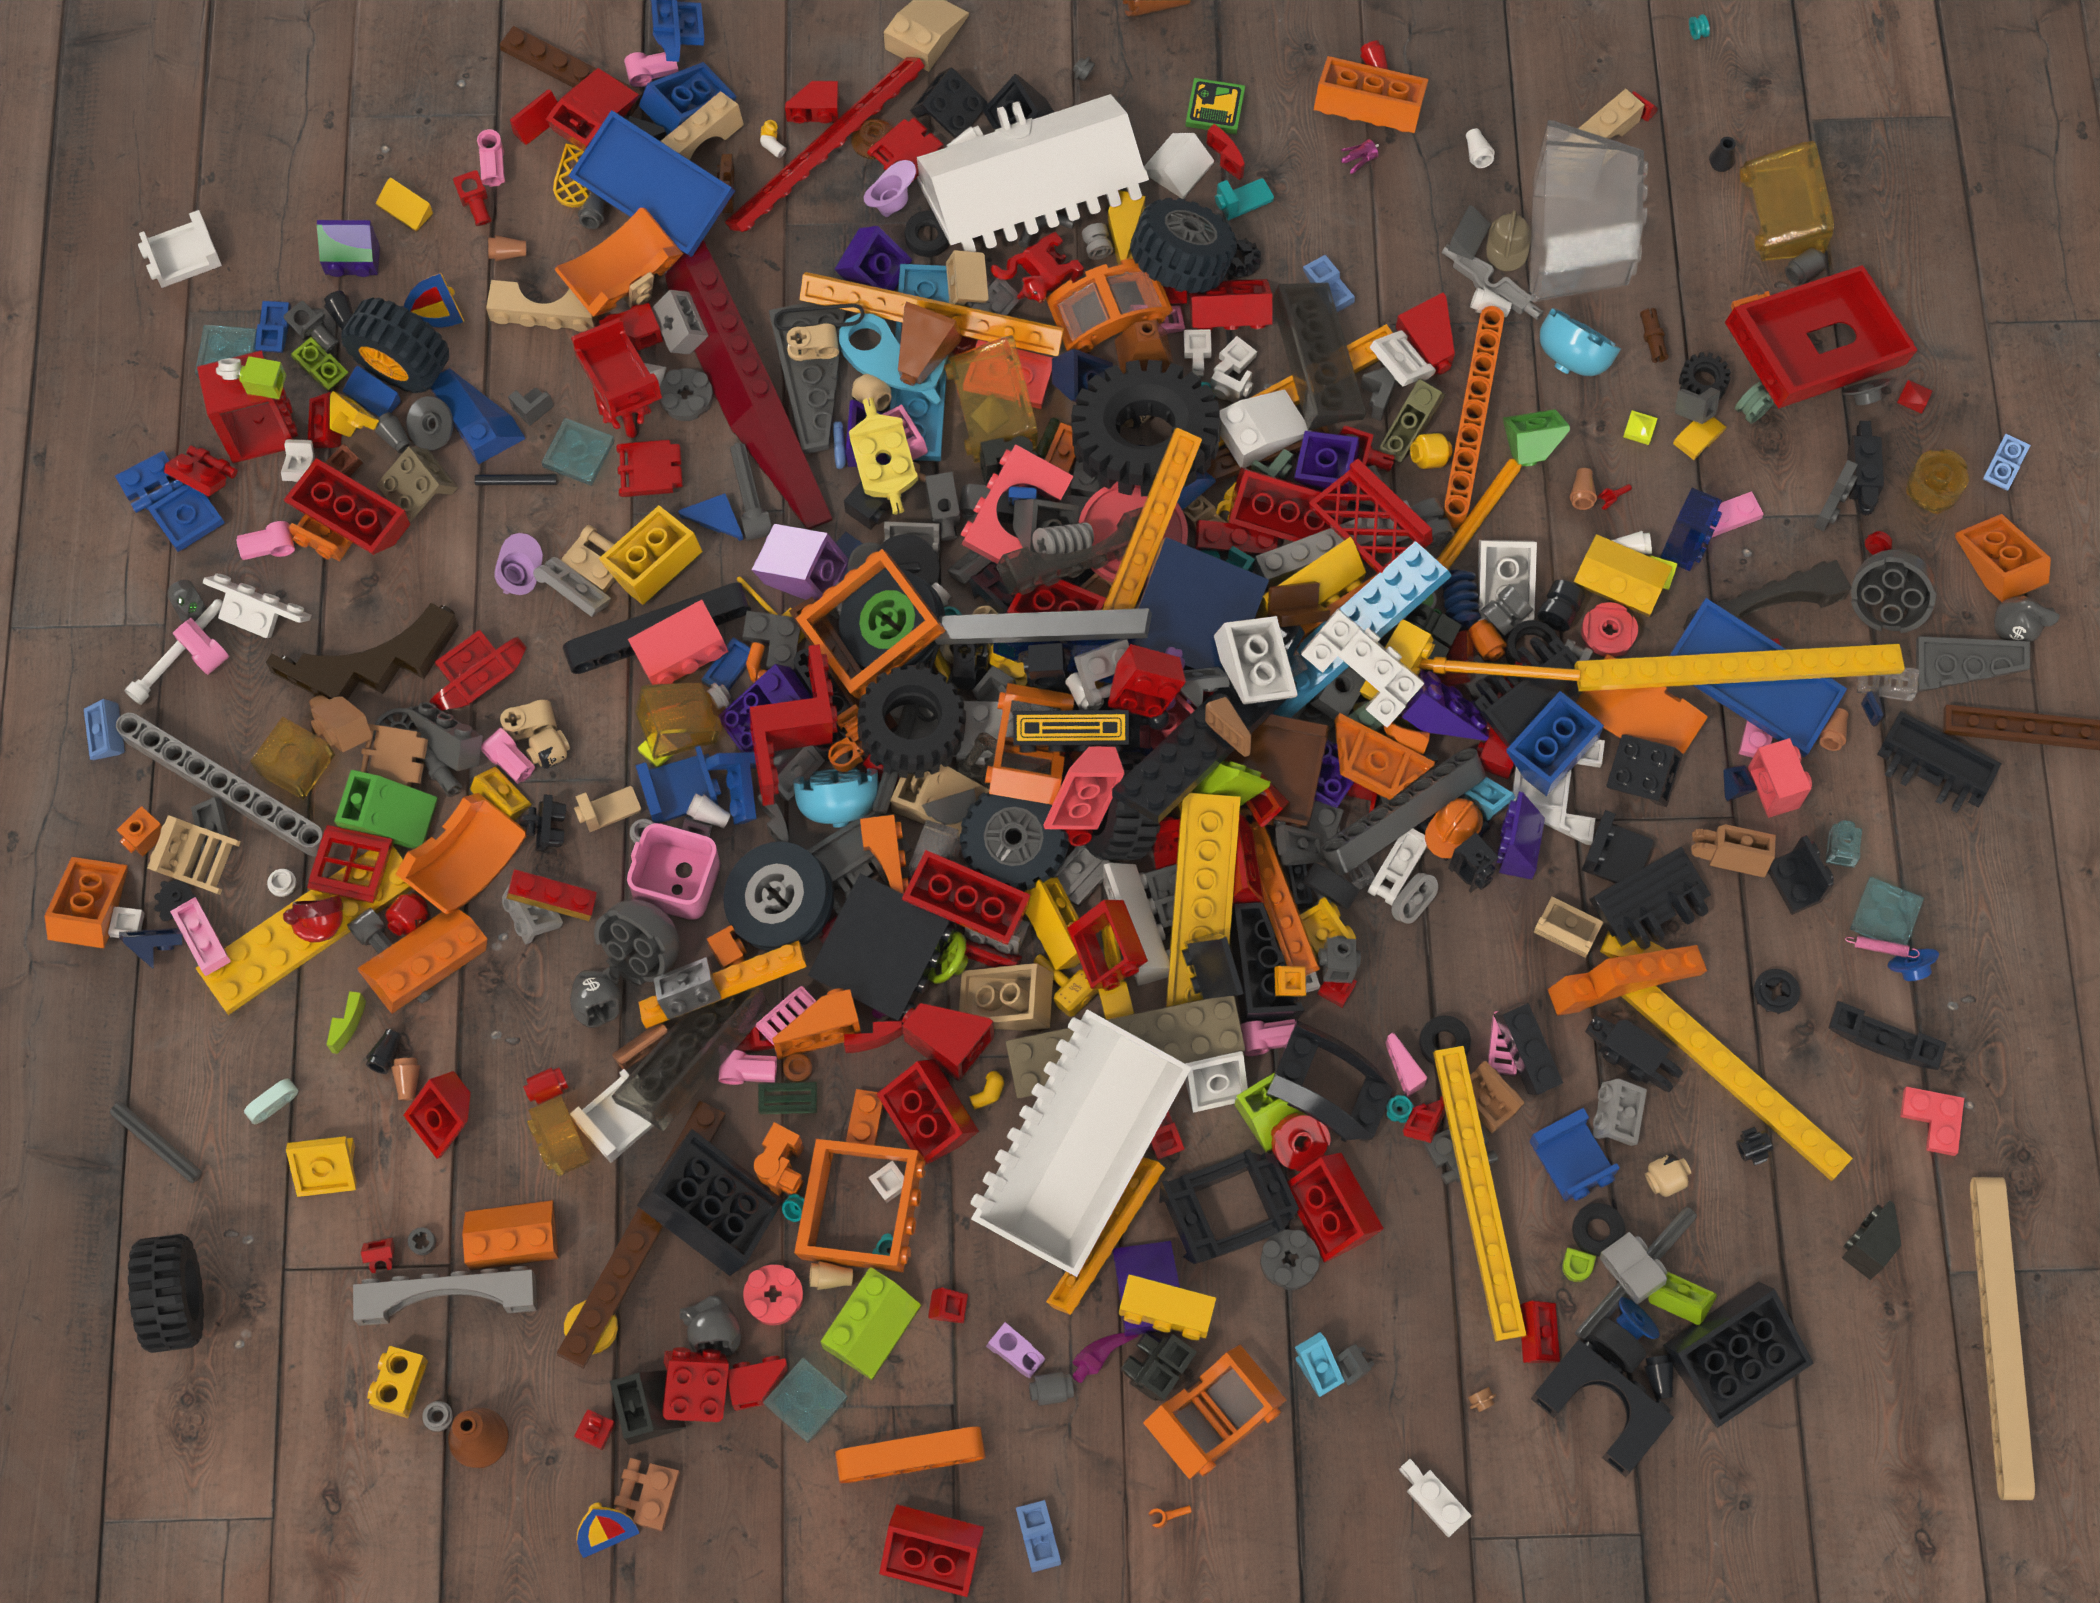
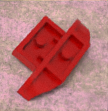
M479 629L435 661L436 666L449 681V684L435 694L429 702L441 711L469 706L474 700L514 673L527 647L517 636L495 650Z

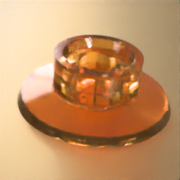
M868 119L864 121L865 123L861 126V129L852 132L851 145L858 155L867 159H876L874 156L870 157L867 151L892 130L893 127L888 122L880 119Z

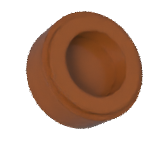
M802 1053L789 1055L783 1063L785 1077L792 1083L807 1081L812 1074L810 1059Z

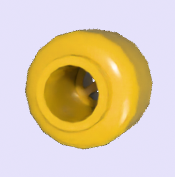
M1441 433L1421 434L1415 438V441L1410 446L1411 459L1421 469L1442 468L1447 464L1452 455V445Z

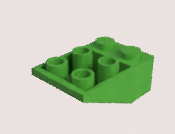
M351 770L334 822L339 828L393 839V844L415 849L426 840L438 797L378 775Z

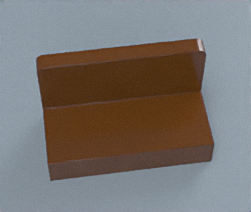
M1316 581L1269 588L1267 617L1277 616L1280 627L1325 622L1330 618V610L1318 604L1320 584Z

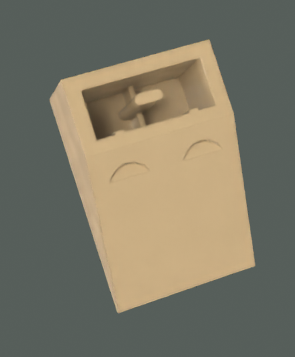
M941 764L939 772L933 775L927 771L924 772V777L915 778V774H907V778L900 777L890 800L893 813L960 837L962 821L957 824L943 825L934 818L929 817L922 805L973 788L975 790L976 802L979 799L978 796L984 792H989V789L948 766L944 767Z

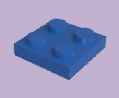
M186 484L148 507L149 512L177 552H180L224 524L223 519L207 496Z

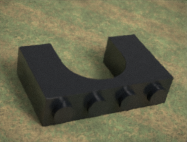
M1578 1339L1534 1393L1531 1400L1555 1418L1573 1394L1581 1388L1597 1385L1613 1391L1624 1405L1626 1422L1622 1433L1602 1458L1624 1477H1627L1674 1417L1670 1414L1671 1410L1666 1404L1660 1400L1654 1401L1646 1395L1647 1390L1635 1380L1629 1381L1623 1376V1371L1617 1364L1612 1361L1606 1362L1598 1355V1349L1587 1341L1583 1343Z

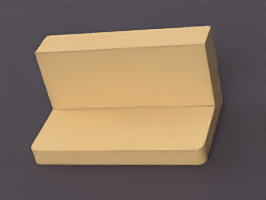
M954 250L946 261L949 303L964 306L966 302L986 303L989 298L984 253Z

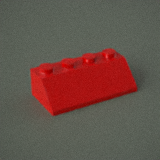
M317 458L284 498L285 503L373 555L394 546L410 526L405 510Z
M1240 468L1232 495L1229 523L1293 542L1330 529L1309 507V502L1323 491L1247 468ZM1325 500L1319 506L1323 510L1336 511L1337 500ZM1340 500L1339 511H1346L1349 503L1348 500ZM1339 517V525L1342 524L1344 517Z
M925 850L902 900L1008 945L1023 920L1031 895Z

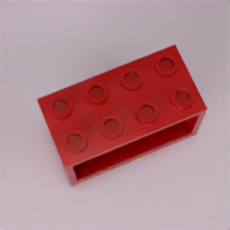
M262 350L233 357L240 359L243 366L246 365L248 356L266 359ZM218 361L197 366L207 415L232 463L285 451V441L287 439L294 440V437H298L296 424L291 418L293 413L290 399L286 396L284 386L279 399L247 394L239 378L225 380L216 373V368L219 367Z

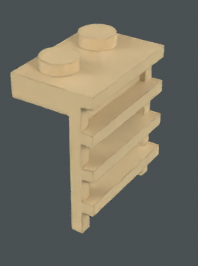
M168 815L166 822L161 828L160 837L155 850L151 854L147 869L220 895L222 889L217 888V884L232 846L239 847L241 841ZM207 835L209 837L203 849L195 873L193 875V878H190L191 872L197 860L201 846ZM219 840H221L222 843L206 883H203Z
M1551 897L1535 927L1534 933L1586 958L1603 921Z

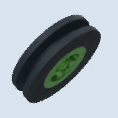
M882 569L845 599L839 619L840 637L854 660L866 668L923 623L925 619L887 569ZM901 569L937 619H939V616H945L942 600L936 590L917 575ZM886 614L891 617L896 624L903 627L902 631L900 632L895 629L891 623L882 618V615ZM935 640L901 666V670H906L907 665H917L918 662L927 663L932 658L937 645Z

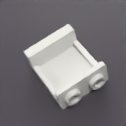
M199 210L189 213L192 220L191 223L147 238L144 231L139 233L142 240L138 244L143 258H149L150 264L146 265L151 279H157L162 288L222 266Z
M625 1069L619 1072L621 1077L583 1110L578 1106L570 1113L573 1122L610 1163L664 1118L660 1109L663 1107V1104L653 1093L648 1096L642 1089L644 1083L634 1072L629 1075Z

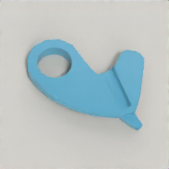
M861 313L848 318L845 322L857 320ZM865 314L863 320L857 325L840 328V350L857 371L862 374L873 375L896 389L921 392L935 405L941 402L935 388L943 376L949 355L921 384L915 383V386H910L900 380L901 376L898 372L900 344L884 319L874 314ZM869 328L880 334L881 341L875 348L862 351L851 345L849 342L851 335L857 330Z

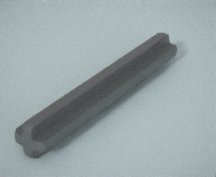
M117 1102L110 1109V1114L190 1183H194L200 1178L202 1171L122 1102Z

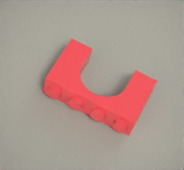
M1015 444L1012 451L1006 449L999 462V464L1003 465V468L999 475L993 473L986 486L990 489L986 499L980 497L973 510L978 513L973 523L968 520L960 535L965 537L962 542L963 546L1020 576L1031 555H1026L1019 539L1009 534L1000 525L996 512L1000 496L1009 491L1010 486L1035 488L1037 489V494L1052 502L1059 503L1073 476Z

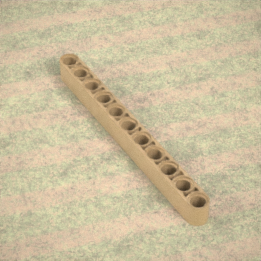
M1972 1177L1970 1182V1198L1997 1491L2000 1500H2033L2035 1481L2006 1182L2003 1177Z

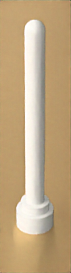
M220 599L214 600L195 621L202 630L219 613L223 601ZM177 641L142 680L138 679L127 686L124 690L126 694L142 705L149 697L148 693L151 691L150 687L186 648Z

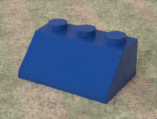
M1559 691L1507 748L1506 752L1523 778L1547 797L1600 738L1604 725Z

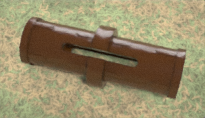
M1647 308L1640 312L1645 331L1643 338L1648 343L1652 362L1657 363V357L1659 358V363L1664 362L1669 358L1663 339L1665 332L1660 327L1657 310L1651 308L1650 314V310Z

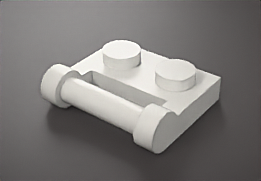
M1401 330L1374 340L1370 349L1403 387L1418 381V379H1429L1436 372V369L1424 361L1407 341L1408 336Z

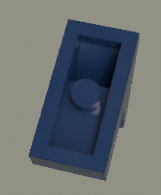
M178 928L119 932V938L152 969L154 968L153 947H157V950H172L174 945H182V933Z

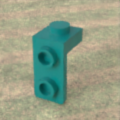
M1263 178L1235 190L1231 188L1227 180L1217 184L1215 202L1218 208L1223 211L1227 220L1274 201V196Z

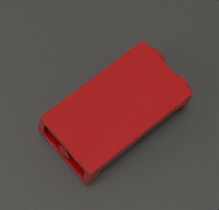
M621 318L614 319L571 337L578 361L612 418L662 399L657 377L654 373H649L627 336Z

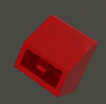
M1130 644L1117 662L1108 700L1109 707L1129 710L1131 713L1151 718L1162 715L1186 683L1180 657Z

